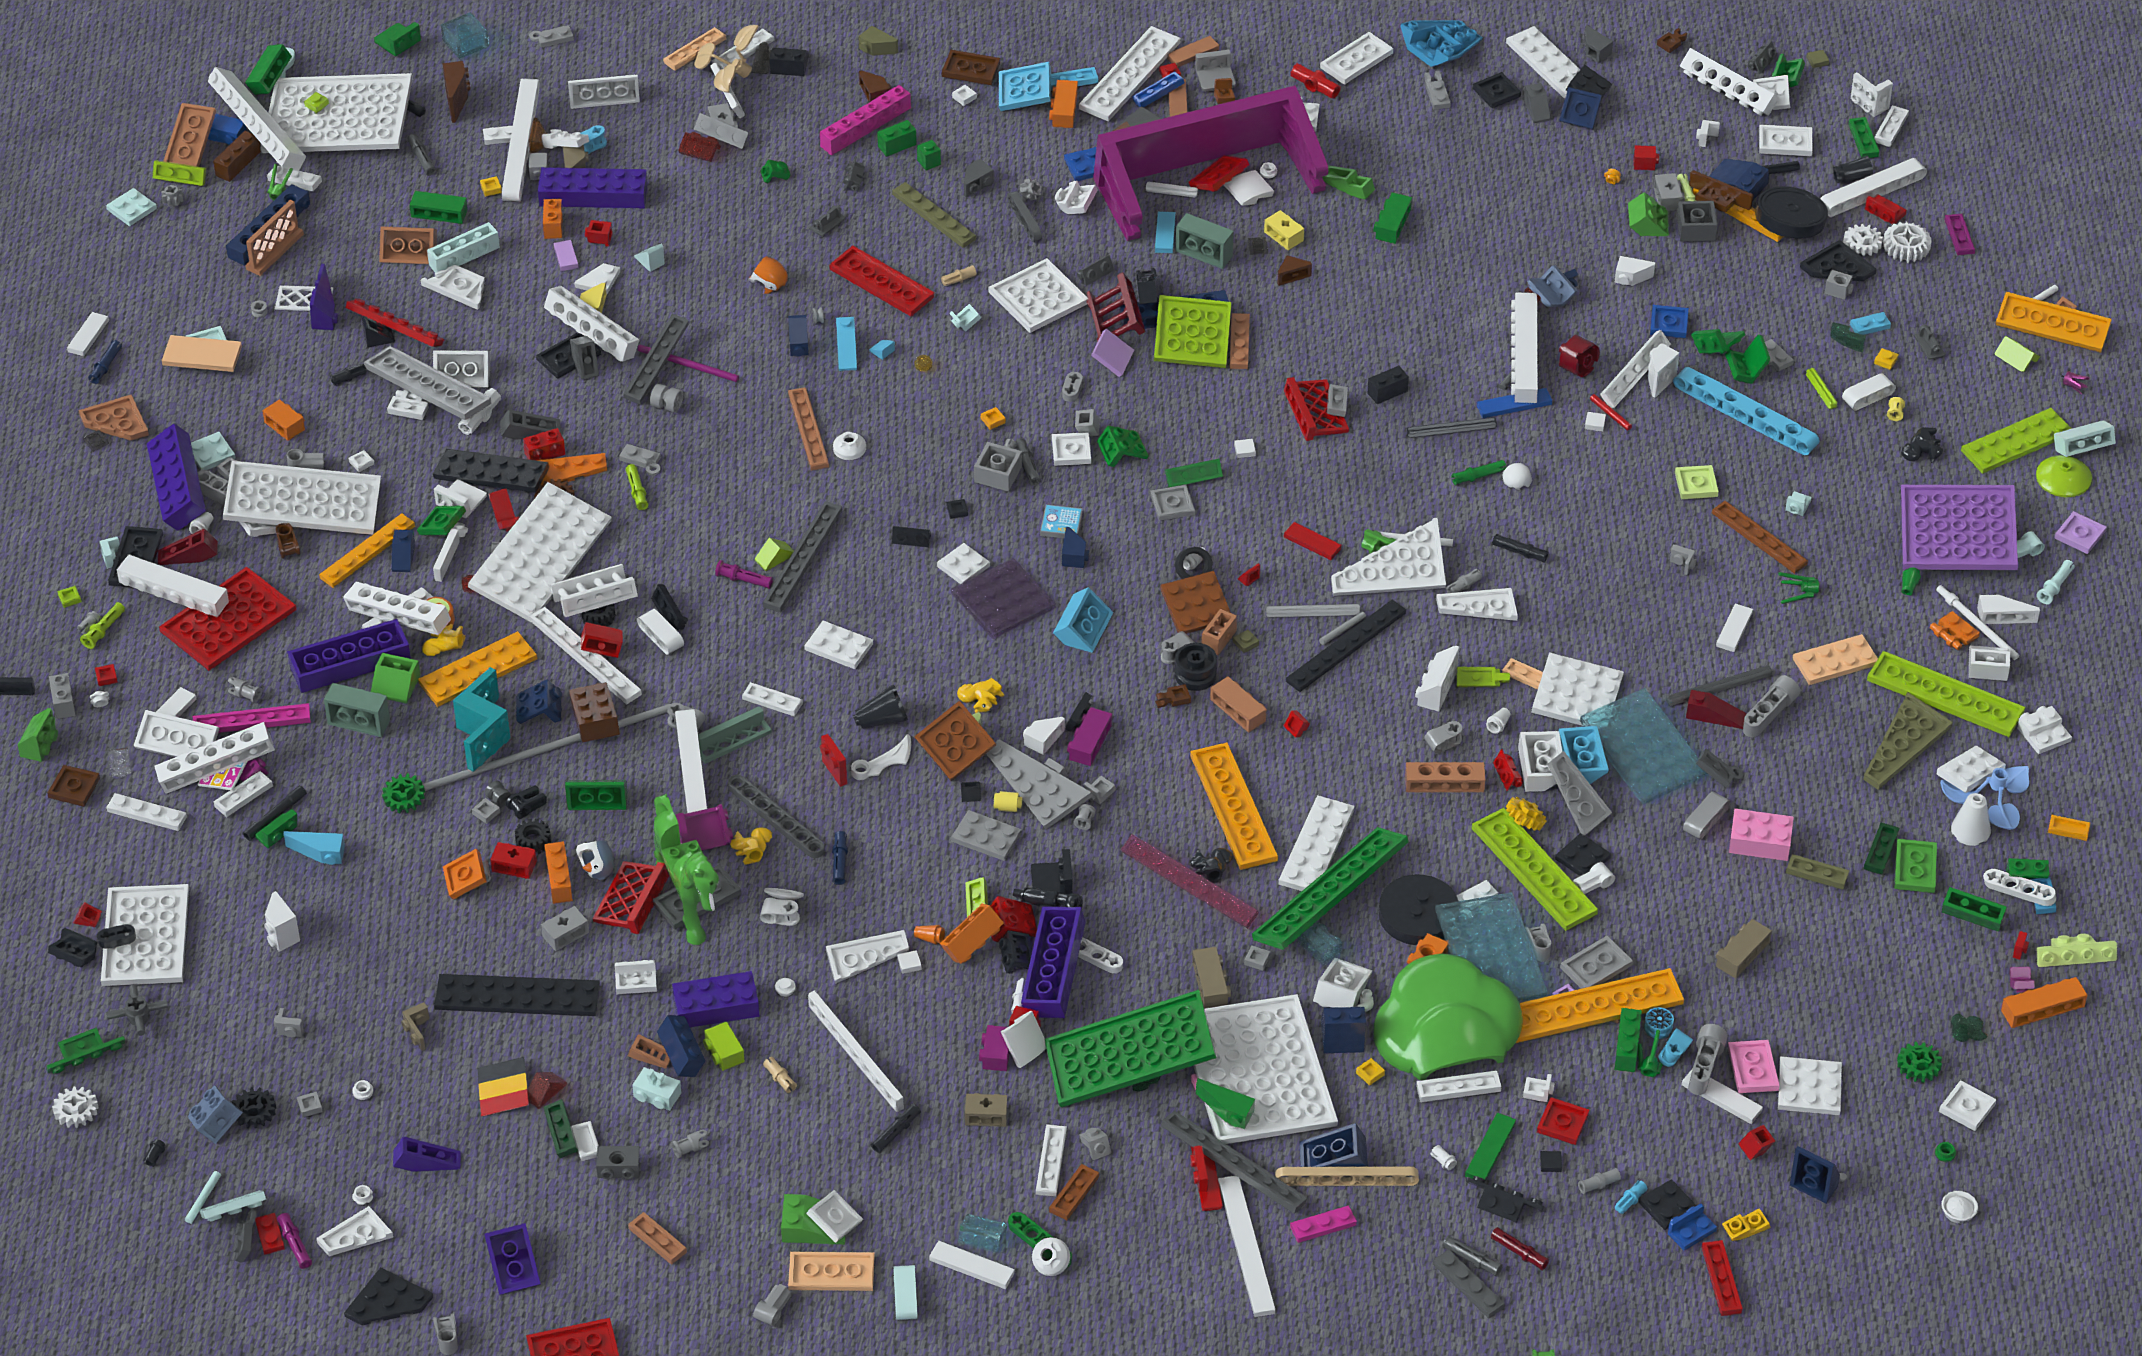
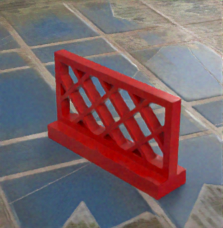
M1290 377L1286 380L1284 393L1306 441L1313 440L1314 436L1349 432L1345 418L1343 416L1327 414V402L1321 400L1323 397L1328 399L1329 383L1327 379L1296 382L1294 377ZM1316 386H1324L1325 390L1322 391L1316 388ZM1299 388H1305V389H1308V391H1307V393H1306V392L1300 390ZM1314 392L1320 396L1316 398L1310 395V393ZM1305 399L1314 402L1313 405L1305 402ZM1316 405L1324 407V411L1317 408ZM1311 411L1319 414V417L1311 415ZM1322 417H1325V418L1331 420L1330 423H1328V422H1326V421H1324V420H1321ZM1335 422L1341 425L1342 427H1336L1333 425V423ZM1319 424L1326 428L1317 429L1316 425Z
M623 861L592 918L593 922L629 928L631 933L639 934L654 906L653 899L660 895L669 878L665 863L657 862L656 866ZM627 868L635 870V872L626 876L624 874ZM646 872H652L648 877L643 878L641 876ZM637 876L640 878L639 881L632 884L628 881ZM624 882H626V884L628 885L619 890H617L616 888L619 884H622ZM644 885L643 890L635 893V891L633 890L639 886ZM631 890L632 895L622 899L621 895ZM617 896L620 899L619 901L609 904L610 899H613ZM636 899L637 902L634 905L627 907L626 903ZM621 905L624 906L625 909L614 913L613 909ZM608 911L612 913L608 917H601L602 914ZM629 915L626 921L618 920L621 916Z

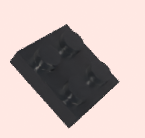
M1503 72L1473 84V90L1492 109L1521 97V91Z
M1582 833L1577 835L1555 855V860L1579 876L1590 872V869L1599 862L1605 863L1611 858L1610 852Z
M1672 1179L1640 1197L1638 1202L1664 1230L1669 1228V1223L1674 1217L1681 1216L1689 1208L1697 1206Z

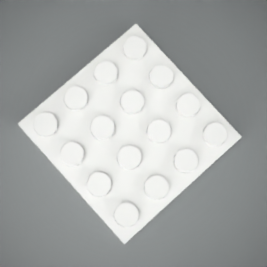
M1047 258L989 287V293L1029 333L1087 305L1088 300Z
M1549 653L1531 713L1585 727L1597 726L1598 730L1607 731L1624 672Z

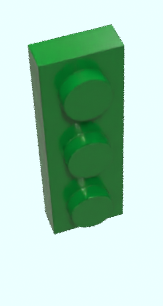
M1867 118L1849 119L1848 125L1860 156L1864 157L1867 155L1869 158L1879 157V149Z
M1219 458L1165 469L1168 488L1223 477Z

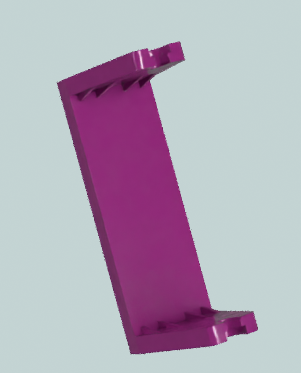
M1291 86L1099 134L1093 179L1125 239L1130 241L1141 237V230L1138 225L1142 224L1143 220L1142 211L1130 180L1280 143L1288 152L1312 194L1325 191L1326 185L1322 176L1328 175L1329 169L1296 86Z

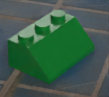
M567 780L565 782L568 810H627L628 791L626 780Z

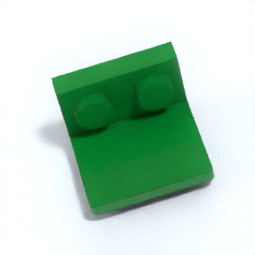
M1108 425L1097 440L1102 454L1110 467H1115L1123 455L1142 459L1149 457L1139 434L1134 430H1126Z

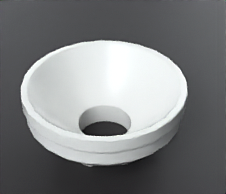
M845 432L839 435L833 442L834 454L844 460L858 459L866 451L864 438L856 433ZM846 438L854 439L853 442H846L844 440Z
M1045 1238L1035 1246L1032 1253V1261L1040 1273L1046 1276H1056L1067 1268L1070 1261V1251L1062 1240ZM1046 1249H1051L1053 1252L1052 1258L1044 1261L1042 1253Z

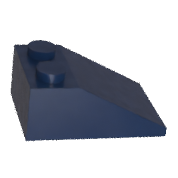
M1724 159L1709 177L1753 194L1754 200L1769 183V170L1755 162Z
M1356 1123L1299 1142L1301 1167H1368L1366 1137Z
M1797 1146L1789 1186L1827 1204L1839 1184L1840 1174L1836 1165Z

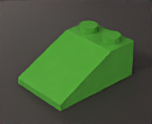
M784 1194L781 1223L782 1242L845 1245L846 1235L835 1243L806 1214L810 1208L821 1201L820 1199L808 1195Z

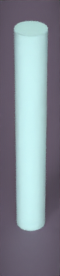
M214 1171L186 1216V1222L193 1223L199 1210L221 1177L219 1172Z

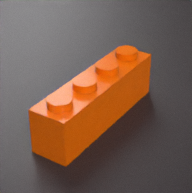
M2077 977L2064 979L2061 982L2051 985L2047 984L2034 990H2027L2024 993L2003 998L2001 1011L2011 1028H2015L2085 1007L2087 993Z

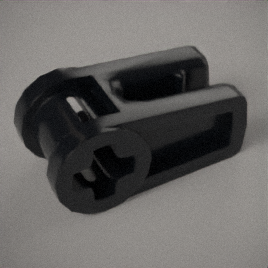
M534 785L519 793L512 794L507 799L506 806L515 812L514 814L518 819H522L545 805L547 797L544 793L539 794V788Z

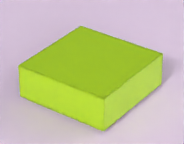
M76 586L57 591L63 608L82 602Z

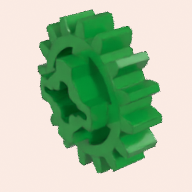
M409 773L405 777L399 774L397 779L391 777L392 782H386L387 787L382 789L384 793L382 797L386 807H390L392 812L397 809L399 814L402 810L409 813L410 808L416 810L415 805H422L421 799H425V788L421 779L417 780L415 775L410 778Z
M1914 1042V1046L1908 1043L1906 1049L1902 1047L1900 1053H1898L1897 1068H1901V1074H1907L1906 1079L1913 1077L1914 1082L1917 1079H1921L1922 1083H1924L1925 1078L1932 1081L1933 1076L1937 1077L1942 1067V1057L1938 1056L1939 1051H1932V1045L1925 1047V1042L1922 1045Z

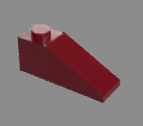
M204 528L159 549L158 564L171 565L203 562L217 555L218 541Z
M1691 690L1686 713L1687 719L1743 729L1744 718L1747 713L1711 693Z

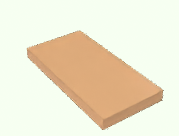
M170 335L162 358V365L234 372L242 343L239 341Z
M790 1252L788 1289L873 1291L875 1253Z

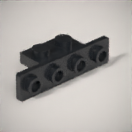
M1473 1176V1179L1469 1177L1466 1179V1182L1484 1189L1477 1206L1481 1210L1515 1223L1518 1222L1524 1205L1546 1212L1547 1208L1542 1206L1543 1202L1531 1198L1529 1201L1524 1199V1195L1512 1190L1511 1193L1504 1191L1505 1187L1495 1183L1492 1186L1487 1185L1484 1179Z

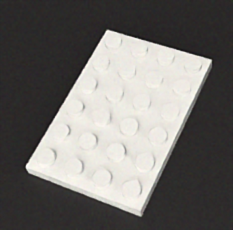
M188 884L108 888L105 928L124 924L132 925L135 928L136 939L131 944L109 949L103 948L102 986L183 982L189 899Z

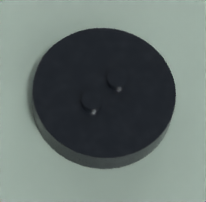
M1788 186L1773 187L1763 191L1758 197L1755 209L1756 219L1764 228L1777 235L1797 239L1810 238L1821 233L1825 227L1828 215L1827 207L1819 197L1806 190Z
M1422 874L1403 876L1387 885L1381 894L1379 901L1380 923L1390 936L1400 942L1417 945L1419 940H1423L1427 933L1443 940L1453 932L1458 922V898L1453 889L1438 878Z

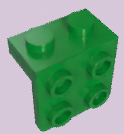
M416 22L407 27L396 23L374 37V42L396 57L421 41L420 26Z
M1720 329L1695 331L1691 334L1699 354L1725 353L1730 350V346L1739 343L1741 338L1746 335L1744 331L1721 333Z
M1759 334L1744 353L1729 350L1725 354L1734 380L1753 384L1770 361V355L1763 336Z

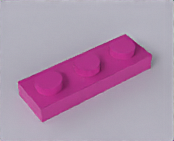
M1348 1205L1291 1222L1290 1228L1297 1242L1300 1243L1356 1226L1357 1221Z

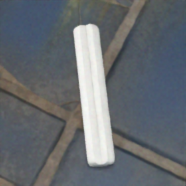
M1147 182L1146 184L1147 192L1193 198L1197 197L1198 188L1155 182Z

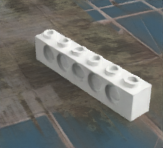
M1691 48L1680 64V67L1684 69L1683 73L1690 77H1693V75L1697 76V81L1704 85L1707 83L1711 84V88L1719 93L1721 90L1726 92V97L1733 101L1735 98L1740 100L1739 104L1746 108L1749 106L1753 107V111L1760 116L1763 113L1769 116L1779 99L1770 91ZM1703 65V69L1698 72V68ZM1717 73L1716 78L1712 79V75ZM1731 80V84L1726 87V83ZM1745 88L1744 93L1740 94V90ZM1759 96L1758 101L1753 102L1754 98Z
M558 286L549 289L544 308L550 311L552 315L563 320L565 324L576 329L578 333L591 338L594 343L602 347L604 351L615 356L617 360L623 362L634 358L639 343L638 338L564 287Z
M355 582L343 597L350 611L386 621L398 619L400 625L439 635L451 620L446 606L442 604H435L427 600L414 598L413 596H406L398 592L370 586L366 583Z
M264 722L155 765V770L159 783L165 794L267 754L275 749L271 735Z

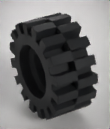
M614 603L581 613L584 624L587 622L608 627V623L611 625L615 621L616 616ZM595 610H603V611H605V612H603V613H601V614L591 613V612H593V611H595Z
M528 819V823L525 820L522 821V825L518 824L517 829H515L516 846L535 849L537 854H541V850L545 852L544 844L551 843L548 824H545L542 820L539 823L538 819H535L534 822H532V819ZM531 834L540 835L539 838L534 840L526 838Z

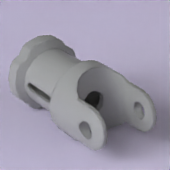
M235 677L228 679V682L235 686V688L228 689L230 694L239 698L245 697L253 703L260 699L262 688L251 686L246 681Z
M699 1130L687 1135V1138L671 1142L677 1159L688 1152H696L709 1145L708 1140L699 1141L700 1138L707 1135V1131Z

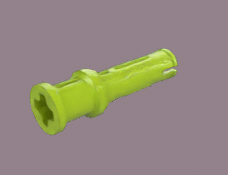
M116 602L97 624H92L90 630L80 637L81 643L85 647L93 649L96 646V642L105 636V631L125 612V607L121 603Z

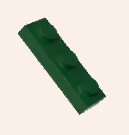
M1880 823L1865 861L1864 870L1883 875L1899 834V827Z
M561 1099L544 1106V1112L558 1157L563 1158L579 1151L564 1101Z

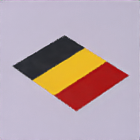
M524 1057L477 1068L481 1116L529 1105Z

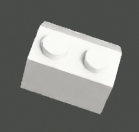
M1663 343L1653 348L1649 355L1648 380L1654 398L1671 384L1677 376L1679 352Z
M276 891L273 892L265 913L266 923L264 925L269 935L267 940L270 946H275L280 952L300 942L296 916Z

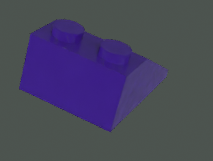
M526 1223L484 1234L499 1295L541 1285Z

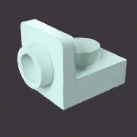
M1794 491L1792 496L1787 498L1786 511L1803 516L1811 502V497Z
M118 537L100 541L102 556L107 568L113 567V560L116 557L115 552L118 551L120 545Z

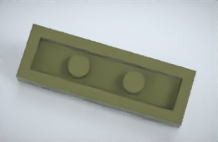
M1792 854L1786 869L1787 874L1842 890L1845 887L1850 871Z

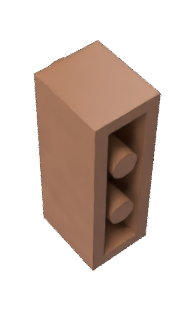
M1230 677L1224 678L1211 687L1210 700L1248 733L1266 722L1265 706L1256 701L1249 692L1242 689Z

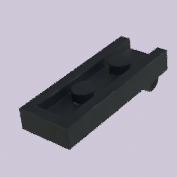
M658 584L651 598L659 613L677 632L678 630H683L688 618L681 614L666 586Z

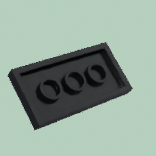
M125 526L108 579L109 586L130 587L119 583L117 574L118 567L128 555L151 563L155 562L163 537L162 529Z

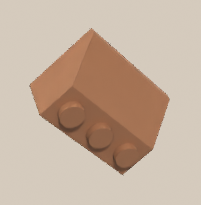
M381 226L379 262L429 264L427 250L437 246V229Z

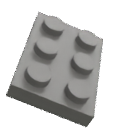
M968 810L951 836V842L1005 861L1020 837L1021 829Z
M1605 936L1563 961L1560 968L1582 989L1603 984L1631 967L1633 960L1608 936Z

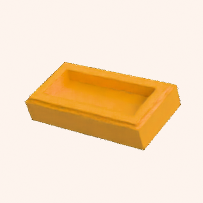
M2051 815L2048 833L2087 841L2090 822Z

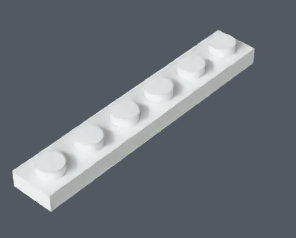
M1661 330L1656 331L1600 394L1608 406L1611 408L1616 407L1648 371L1650 364L1649 355L1653 348L1658 347L1661 343L1668 347L1671 345Z

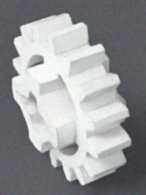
M1855 224L1854 229L1849 227L1848 231H1845L1843 243L1857 254L1861 253L1862 256H1865L1868 253V255L1872 256V252L1878 253V249H1881L1883 237H1881V232H1876L1877 228L1871 229L1870 225L1865 227L1863 224L1858 227Z
M73 1087L72 1091L65 1089V1094L59 1093V1099H54V1106H52L55 1119L59 1120L61 1125L66 1122L68 1128L71 1124L78 1128L79 1123L85 1126L86 1120L93 1121L92 1115H97L96 1109L99 1108L96 1095H92L90 1089L85 1092L84 1087H81L80 1090H76V1087Z

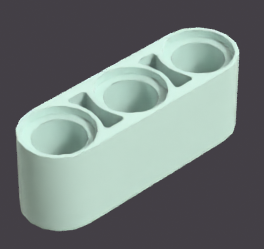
M915 1265L893 1266L896 1320L917 1319Z

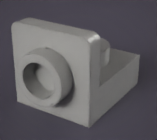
M1673 544L1670 562L1685 566L1684 574L1688 575L1690 569L1694 570L1697 559H1694L1695 551Z

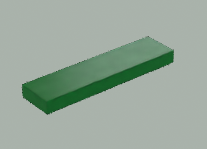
M1496 1113L1465 1172V1177L1473 1179V1176H1477L1486 1182L1516 1124V1119Z

